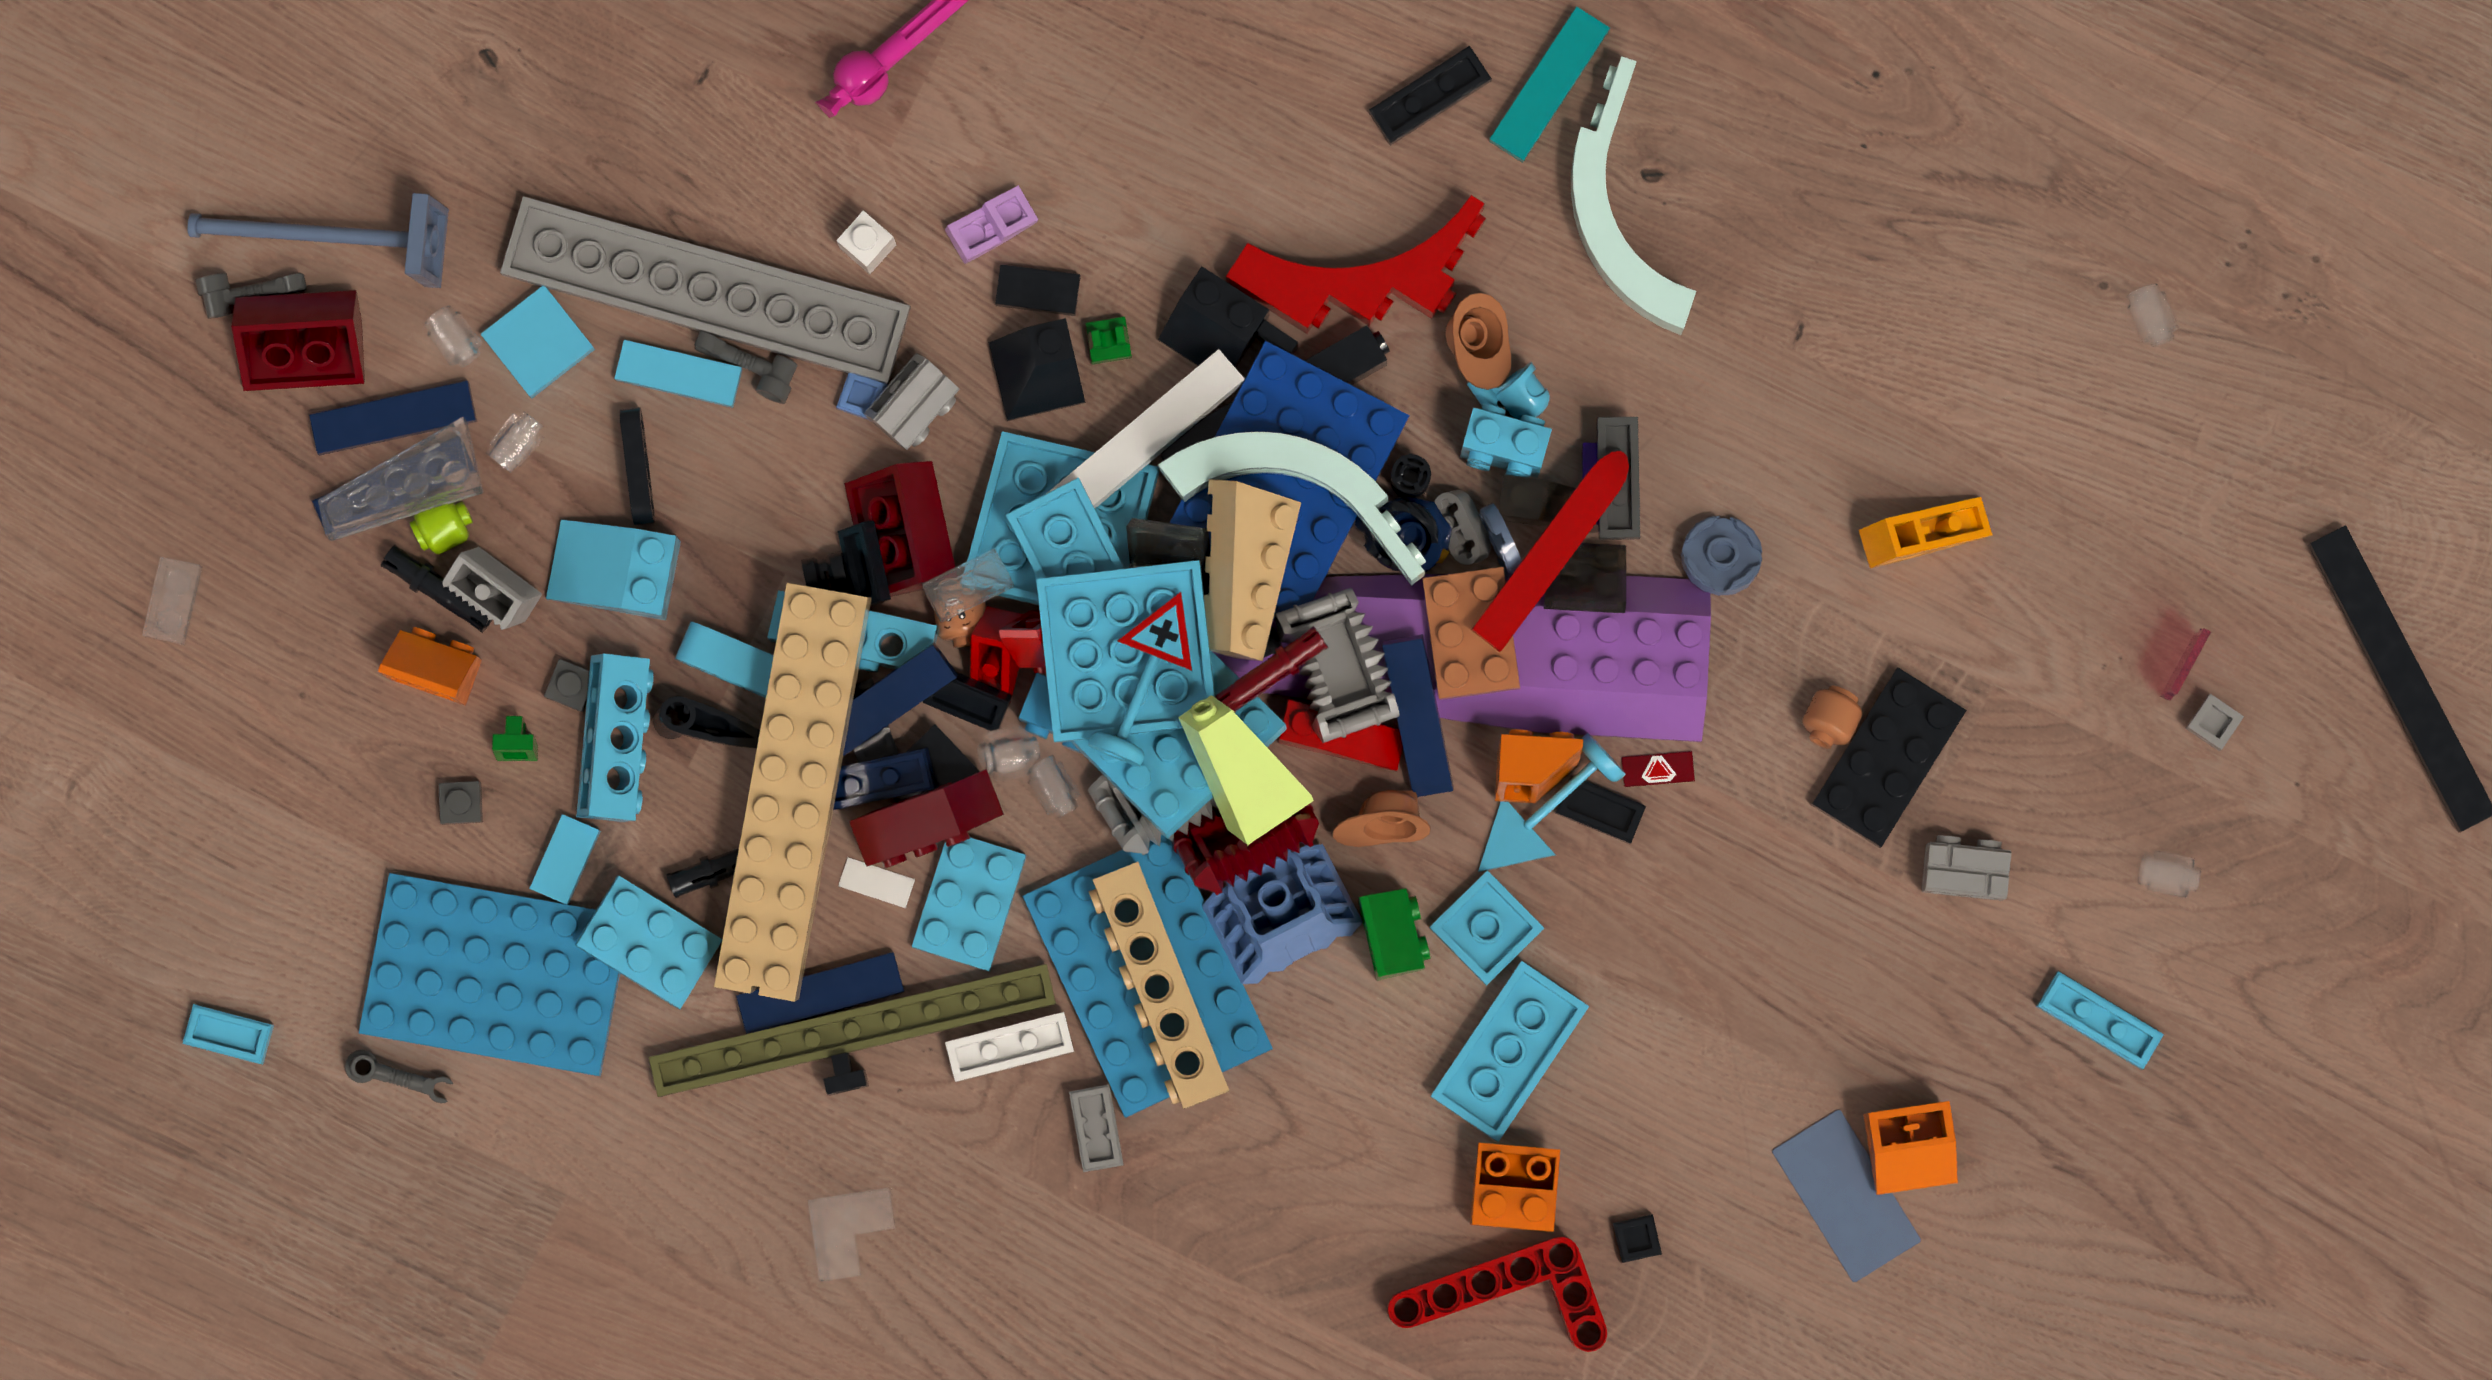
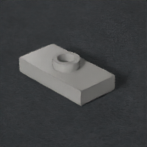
M1110 1085L1070 1091L1083 1172L1123 1166Z

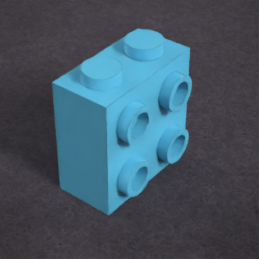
M1483 404L1481 409L1473 407L1460 454L1461 458L1467 459L1466 465L1483 471H1490L1491 466L1506 470L1505 476L1523 482H1528L1530 477L1538 478L1552 431L1551 428L1544 427L1545 421L1528 415H1522L1521 420L1505 416L1506 410L1488 404Z

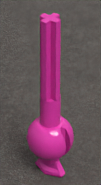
M932 0L872 53L860 50L844 55L836 64L833 72L836 86L829 91L828 96L815 103L831 118L836 116L840 108L846 106L849 102L856 106L871 105L880 100L886 92L889 83L887 71L969 0Z

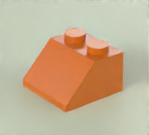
M413 627L411 633L400 630L382 660L378 672L389 680L466 706L482 661L479 657L472 655L474 647L455 640H451L449 646L434 641L436 634L417 627Z

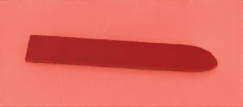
M1610 452L1599 459L1587 472L1471 629L1497 651L1501 652L1619 493L1626 481L1629 469L1628 457L1624 452Z

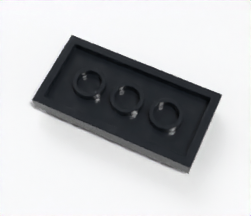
M1897 667L1811 806L1878 848H1881L1967 710Z

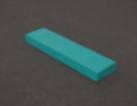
M1576 6L1494 131L1489 142L1523 163L1610 31V27Z

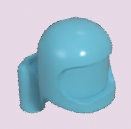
M1532 362L1510 375L1497 388L1486 390L1477 388L1470 382L1467 383V386L1481 406L1488 404L1499 407L1498 401H1500L1508 413L1518 420H1521L1522 415L1538 417L1547 408L1550 400L1549 391L1543 387L1533 373L1536 367Z

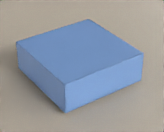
M848 373L836 408L869 420L864 415L865 411L889 384Z

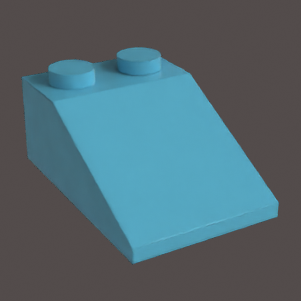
M561 520L546 599L666 620L681 541L675 535L647 530Z

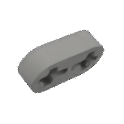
M1462 490L1440 494L1435 499V504L1452 528L1448 547L1451 555L1457 562L1464 565L1486 559L1491 551L1490 538L1469 494ZM1453 503H1456L1458 510L1455 511L1454 515H1451L1449 508L1453 506ZM1469 540H1473L1475 547L1468 552L1466 544L1470 542Z

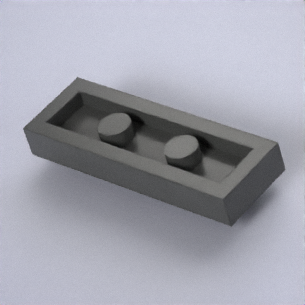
M1597 417V461L1610 452L1622 451L1627 455L1629 463L1626 481L1598 520L1599 540L1640 539L1638 417Z

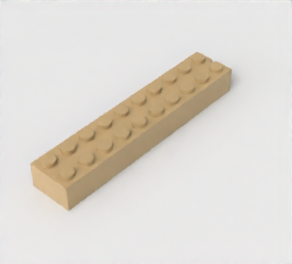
M792 583L786 584L714 987L751 994L757 986L760 987L758 994L760 996L793 1002L797 1001L800 997L871 604L870 597Z

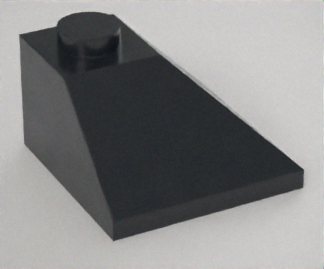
M1066 318L1029 326L989 342L1007 421L1086 403Z

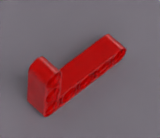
M1565 1237L1552 1238L1398 1292L1389 1300L1387 1307L1388 1316L1395 1325L1402 1328H1412L1549 1280L1567 1334L1573 1346L1586 1352L1596 1351L1604 1345L1608 1335L1607 1327L1579 1248L1575 1242ZM1559 1243L1568 1246L1572 1253L1571 1261L1565 1267H1556L1549 1258L1551 1248ZM1518 1257L1529 1259L1533 1265V1273L1525 1281L1516 1280L1511 1274V1264ZM1485 1270L1492 1274L1495 1284L1491 1292L1482 1295L1473 1289L1472 1278L1477 1272ZM1572 1282L1579 1283L1585 1290V1299L1578 1306H1570L1563 1299L1564 1288ZM1441 1284L1452 1286L1456 1292V1300L1448 1308L1437 1306L1433 1300L1434 1290ZM1407 1297L1415 1301L1418 1311L1414 1319L1404 1322L1396 1317L1394 1307L1398 1300ZM1586 1321L1593 1322L1599 1329L1598 1339L1591 1345H1583L1577 1338L1578 1327Z

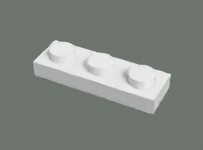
M1064 1012L945 1042L955 1082L1074 1052Z

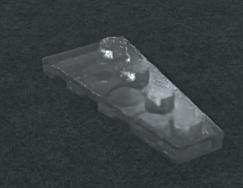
M464 417L456 420L318 499L324 532L329 541L484 493L467 421Z

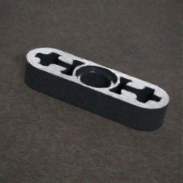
M640 407L620 410V424L634 525L655 523L642 411Z

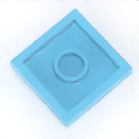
M544 286L540 287L481 333V336L531 399L595 350L550 291Z
M1488 870L1429 927L1486 986L1544 929Z

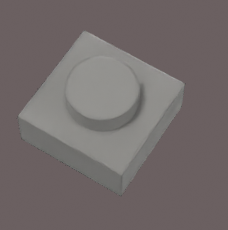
M2209 694L2185 729L2216 750L2221 751L2244 716L2212 694Z

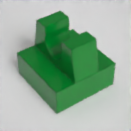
M1125 317L1086 323L1092 365L1132 358Z
M506 716L505 734H493L492 751L496 760L538 761V744L534 734H526V723H523V716Z

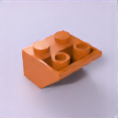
M1523 729L1510 730L1509 735L1501 734L1497 753L1495 801L1538 802L1578 767L1583 749V739H1574V734L1568 732L1550 733V737L1533 736L1532 731Z
M1950 1101L1863 1114L1876 1195L1958 1183L1956 1138Z
M1478 1143L1470 1225L1554 1232L1560 1149Z

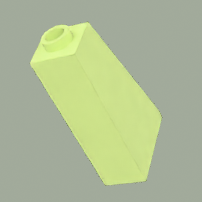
M1211 695L1204 700L1196 702L1190 710L1178 717L1227 830L1247 845L1314 801L1312 795L1234 711Z

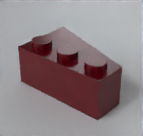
M985 769L954 783L944 784L937 789L871 811L849 821L866 867L882 862L885 869L906 861L905 853L913 851L917 858L938 850L937 842L945 840L947 847L970 839L969 830L1004 815L988 771Z

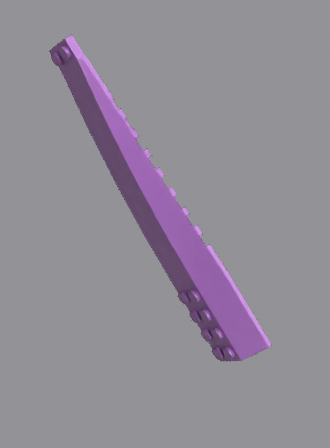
M1560 572L1513 635L1521 689L1439 700L1423 578L1448 574H1425L1424 577L1412 586L1404 575L1325 577L1314 598L1316 600L1328 596V593L1333 594L1352 588L1359 601L1354 612L1365 613L1361 625L1373 626L1368 636L1379 639L1373 650L1384 653L1383 641L1423 634L1440 718L1510 729H1523L1538 733L1568 732L1574 735H1586L1589 733L1591 736L1702 742L1708 686L1711 598L1709 592L1702 591L1690 579ZM1203 584L1204 595L1209 593V586ZM1273 620L1271 627L1277 633L1276 622ZM1281 642V644H1282L1283 647H1285V646H1287L1288 644H1290V643ZM1213 652L1239 678L1274 655L1271 654L1263 658V661L1232 658ZM1384 655L1377 665L1386 667ZM1386 671L1381 679L1389 681L1388 672ZM1299 672L1294 676L1289 674L1262 694L1268 693L1306 700L1312 689L1304 687L1309 676L1301 675ZM1390 685L1385 692L1392 693Z

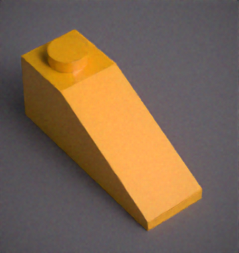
M1977 497L1885 518L1859 529V534L1871 569L1992 536V531L1982 498Z

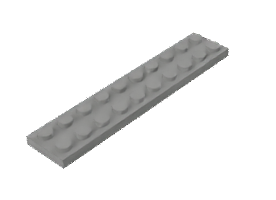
M524 196L500 274L505 277L541 287L544 286L551 290L696 331H704L714 336L841 372L856 374L889 384L911 309L910 305Z

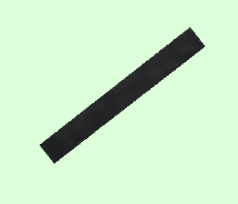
M2345 525L2308 544L2458 833L2492 816V803L2347 526Z

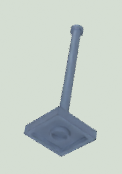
M413 193L409 232L202 218V215L199 213H191L188 219V234L190 237L199 238L201 234L407 248L404 273L424 287L441 288L449 209L429 194Z

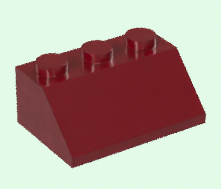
M357 290L235 298L231 327L243 391L365 383L363 329Z
M932 461L898 463L844 483L853 525L865 521L875 522L891 597L933 588L958 579Z

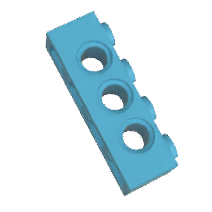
M778 590L767 637L770 642L774 643L777 640L785 596L784 591ZM869 611L859 669L878 672L879 666L891 669L898 668L935 642L936 644L938 636L937 625ZM889 636H897L903 641L902 651L894 657L885 656L881 652V644Z
M605 653L591 656L576 817L617 822L636 821V814H639L643 801L642 791L638 790L639 776L643 773L646 765V752L642 749L643 733L647 732L650 723V713L646 709L647 693L651 691L653 686V671L649 669L650 659ZM618 688L623 689L627 695V703L623 709L618 707L614 700V694ZM614 728L619 729L623 734V744L619 749L615 748L611 743L610 736ZM611 768L615 769L620 777V783L615 790L607 782V774Z

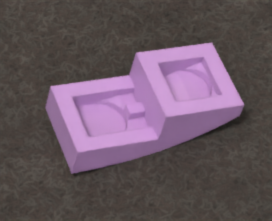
M1018 185L985 202L982 208L947 225L945 232L962 261L966 264L1035 224L1038 218Z

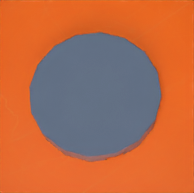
M1491 503L1480 509L1479 517L1497 554V561L1500 567H1504L1505 576L1509 579L1522 560L1504 519L1495 504Z
M1720 516L1708 517L1696 523L1686 535L1681 551L1682 566L1690 581L1702 591L1718 596L1734 595L1748 588L1757 577L1762 563V547L1754 530L1741 520L1732 517L1730 519L1720 518Z

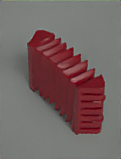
M1308 804L1247 845L1227 830L1221 814L1212 808V819L1201 814L1200 827L1189 822L1188 834L1186 835L1177 830L1171 842L1175 853L1179 855L1185 866V872L1191 877L1194 885L1201 889L1215 892L1218 895L1223 892L1224 881L1234 887L1235 875L1247 882L1249 870L1262 876L1264 864L1275 869L1276 857L1287 862L1288 849L1300 854V842L1309 847L1314 846L1312 842L1319 821L1313 812V806Z

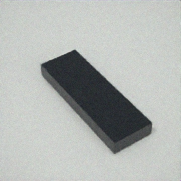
M1468 46L1369 109V114L1391 146L1490 83L1492 78L1471 46Z

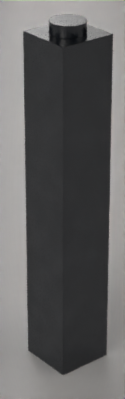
M1368 325L1305 361L1350 385H1354L1387 366L1385 354L1389 353L1390 350L1380 332L1377 331L1372 334ZM1233 402L1201 419L1160 454L1162 460L1164 461L1175 453L1196 443L1214 438Z

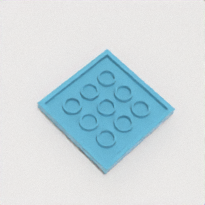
M1002 431L964 571L962 587H970L975 591L1039 605L1036 582L1038 578L1006 514L1045 495L1095 452ZM1149 464L1095 508L1125 569L1135 567L1159 475V467Z
M1199 560L1036 579L1053 739L1055 743L1091 739L1095 732L1117 736L1150 657L1147 653L1117 641L1180 592H1182L1193 672L1160 659L1129 734L1182 729L1179 716L1190 710L1196 702L1204 700L1211 695L1215 697L1201 564Z
M1210 651L1214 691L1217 695L1237 681L1239 677ZM1256 697L1235 712L1266 747L1287 730L1286 724L1259 697ZM1183 728L1129 734L1126 741L1141 748L1144 752V759L1140 767L1123 762L1088 745L1090 739L1070 741L1167 839L1213 798Z

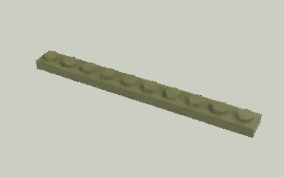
M1044 964L649 1057L657 1097H663L821 1060L837 1054L851 1053L1056 1005L1048 966Z

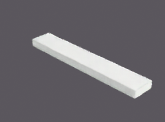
M1218 349L1049 492L1079 478L1094 508L1098 507L1240 388L1245 378Z

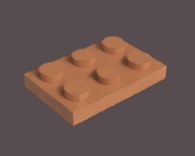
M1504 567L1423 578L1439 700L1521 689L1514 637L1512 636L1504 649L1499 652L1471 630L1506 583Z

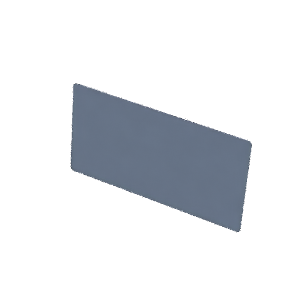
M1836 1110L1773 1149V1155L1853 1282H1857L1921 1242V1238L1893 1193L1876 1195L1870 1157L1841 1110Z

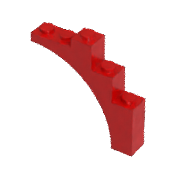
M1471 195L1459 212L1428 240L1393 258L1369 265L1349 268L1307 266L1278 258L1247 243L1226 275V282L1306 334H1308L1312 326L1318 329L1322 326L1331 311V308L1327 306L1329 301L1369 327L1375 318L1382 321L1394 303L1389 298L1390 294H1393L1432 319L1437 311L1444 314L1457 294L1451 290L1455 279L1444 273V270L1446 268L1451 272L1454 270L1465 252L1459 248L1467 235L1474 238L1484 224L1486 217L1481 215L1485 203Z

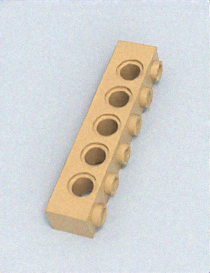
M1139 862L1093 879L1096 889L1089 891V895L1097 914L1105 912L1111 927L1104 929L1112 952L1121 950L1126 965L1119 967L1127 990L1136 988L1141 1003L1134 1005L1142 1028L1148 1026L1152 1028L1156 1041L1149 1043L1157 1066L1163 1064L1167 1066L1171 1079L1164 1083L1173 1105L1181 1102L1185 1110L1230 1092ZM1124 900H1131L1139 907L1137 918L1129 923L1121 922L1115 915L1117 905ZM1139 938H1146L1154 945L1153 955L1144 961L1136 960L1130 953L1132 943ZM1162 976L1168 981L1169 991L1163 998L1154 999L1146 993L1145 986L1151 977ZM1168 1014H1177L1184 1020V1030L1176 1037H1168L1161 1031V1021ZM1192 1052L1199 1058L1200 1065L1194 1074L1183 1075L1176 1069V1059L1181 1053Z

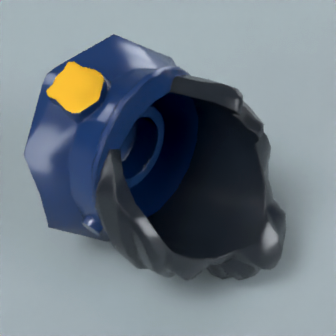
M1404 496L1402 498H1395L1378 509L1381 514L1387 510L1399 524L1401 530L1396 534L1405 546L1412 542L1426 560V563L1421 566L1425 573L1438 563H1443L1449 553L1448 547L1452 528L1441 514L1435 502ZM1357 516L1355 526L1357 530L1364 533V546L1368 553L1377 559L1379 563L1392 569V571H1400L1363 521Z

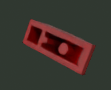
M1288 700L1283 721L1286 724L1287 730L1280 735V744L1397 772L1403 749L1400 730L1381 724L1379 726L1373 725L1350 733L1345 738L1339 737L1322 743L1314 733L1311 725L1318 711L1308 709L1309 704Z

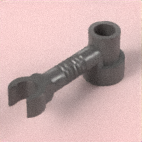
M227 273L195 279L198 296H203L208 319L230 315V305H235V298L285 295L307 290L304 274L301 273L230 289Z
M700 331L694 344L696 351L717 359H723L735 365L737 364V366L762 376L756 392L776 403H786L792 389L789 384L798 366L795 362L776 355L773 363L745 351L738 350V348L707 332Z
M365 1050L352 1052L347 1057L344 1065L347 1076L357 1083H366L372 1079L386 1083L389 1082L393 1085L404 1086V1088L427 1094L437 1103H446L448 1101L435 1096L434 1086L439 1082L453 1084L450 1079L443 1076L432 1079L380 1064L372 1053ZM361 1059L367 1060L370 1065L368 1072L363 1075L358 1074L355 1070L356 1063Z

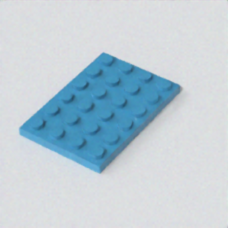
M1162 834L1160 847L1150 841L1149 852L1145 855H1142V853L1125 852L1122 849L1023 895V899L1125 1118L1170 1098L1164 1082L1170 1080L1171 1076L1166 1064L1157 1066L1149 1043L1156 1041L1151 1026L1142 1028L1134 1005L1141 1003L1136 988L1127 990L1119 967L1126 965L1121 950L1112 952L1104 929L1111 927L1105 912L1097 914L1089 895V891L1096 889L1093 883L1095 878L1139 862L1222 1073L1273 1049L1244 985L1241 984L1202 908L1205 902L1198 887L1194 885L1191 877L1185 872V866L1179 855L1175 853L1171 840ZM1131 900L1120 902L1115 909L1117 919L1125 923L1134 921L1139 914V907ZM1146 938L1136 939L1130 947L1132 957L1139 961L1149 959L1154 952L1153 943ZM1162 976L1151 977L1145 986L1146 993L1154 999L1163 998L1169 991V983ZM1168 1014L1161 1021V1031L1168 1037H1176L1184 1030V1020L1177 1014ZM1192 1052L1181 1053L1176 1059V1069L1183 1075L1194 1074L1200 1065L1199 1058Z
M389 873L359 1034L601 1077L620 973L574 946L595 913V909Z

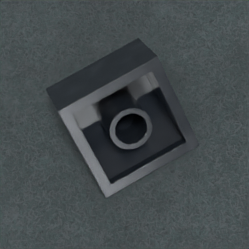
M1201 266L1179 299L1158 341L1197 366L1219 349L1236 368L1257 337V330L1263 321L1269 319V309Z

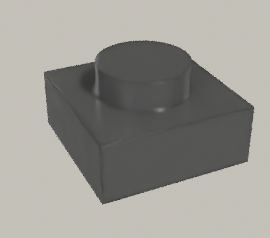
M559 659L544 697L583 713L587 704L589 671Z
M480 781L439 783L440 824L483 823Z

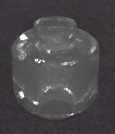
M1010 726L988 731L983 738V743H979L977 747L981 770L987 769L988 774L997 782L1030 776L1034 769V762L1040 759V748L1036 737H1029L1026 730L1021 726Z

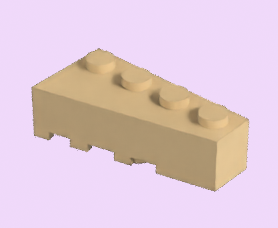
M1209 479L1208 494H1213L1212 514H1207V531H1211V554L1206 556L1205 572L1209 573L1210 580L1209 593L1204 595L1210 651L1237 659L1263 661L1301 502L1238 481Z

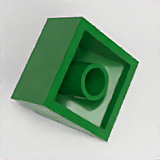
M1400 889L1359 897L1358 905L1376 980L1379 981L1424 970V961L1431 959L1426 936L1418 937L1414 921L1421 920L1416 896L1408 897L1407 889Z

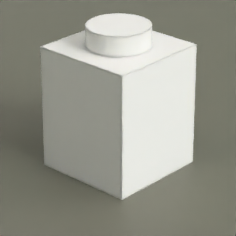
M862 211L836 240L839 248L869 275L896 246L894 237L865 211Z

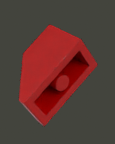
M989 606L986 607L983 616L971 634L970 678L1013 695L1019 667L1000 639L999 630L1023 614Z
M1029 610L999 630L1000 639L1019 668H1033L1034 673L1044 674L1046 673L1040 610Z

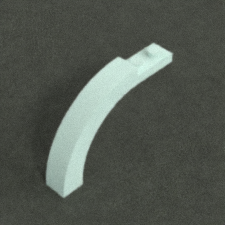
M1621 56L1618 67L1610 65L1603 85L1604 89L1610 90L1606 104L1597 103L1590 126L1596 127L1597 131L1581 127L1571 169V199L1574 218L1588 257L1610 289L1642 317L1664 329L1681 335L1696 291L1663 277L1649 267L1633 251L1616 224L1608 200L1606 188L1607 152L1637 62Z
M1234 433L1196 443L1158 464L1162 474L1184 502L1207 488L1209 479L1226 480L1247 474L1272 473L1298 477L1312 482L1340 498L1356 513L1411 586L1425 576V571L1421 566L1426 563V560L1412 542L1405 546L1396 534L1401 530L1399 524L1387 510L1382 514L1378 510L1388 502V495L1358 465L1322 444L1282 433Z

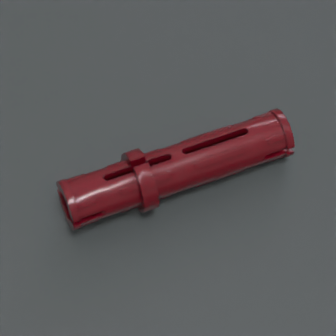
M1313 626L1287 646L1283 647L1280 645L1277 647L1274 655L1217 695L1215 694V698L1235 713L1289 674L1296 675L1300 672L1299 667L1329 647Z

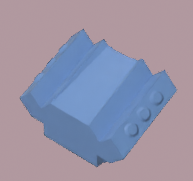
M1317 844L1312 847L1305 845L1300 848V854L1291 852L1288 849L1287 862L1276 857L1275 869L1264 864L1262 876L1249 870L1247 882L1235 875L1234 887L1227 883L1222 893L1218 895L1215 892L1212 893L1202 905L1241 984H1257L1268 972L1284 971L1287 966L1293 964L1292 962L1314 951L1327 949L1336 937L1351 936L1363 923L1323 844Z

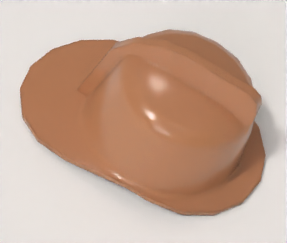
M1483 293L1468 295L1459 302L1454 315L1451 316L1446 325V342L1451 352L1455 355L1460 372L1468 382L1481 389L1497 388L1507 380L1511 371V352L1506 313L1501 304L1491 295Z
M1385 790L1368 797L1362 804L1358 816L1338 823L1333 829V838L1338 843L1354 847L1392 842H1415L1427 837L1430 834L1431 827L1426 820L1420 817L1416 792Z

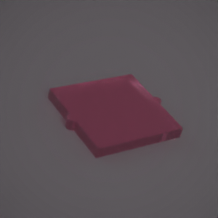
M2200 628L2193 635L2160 697L2171 701L2178 694L2211 633L2209 630Z

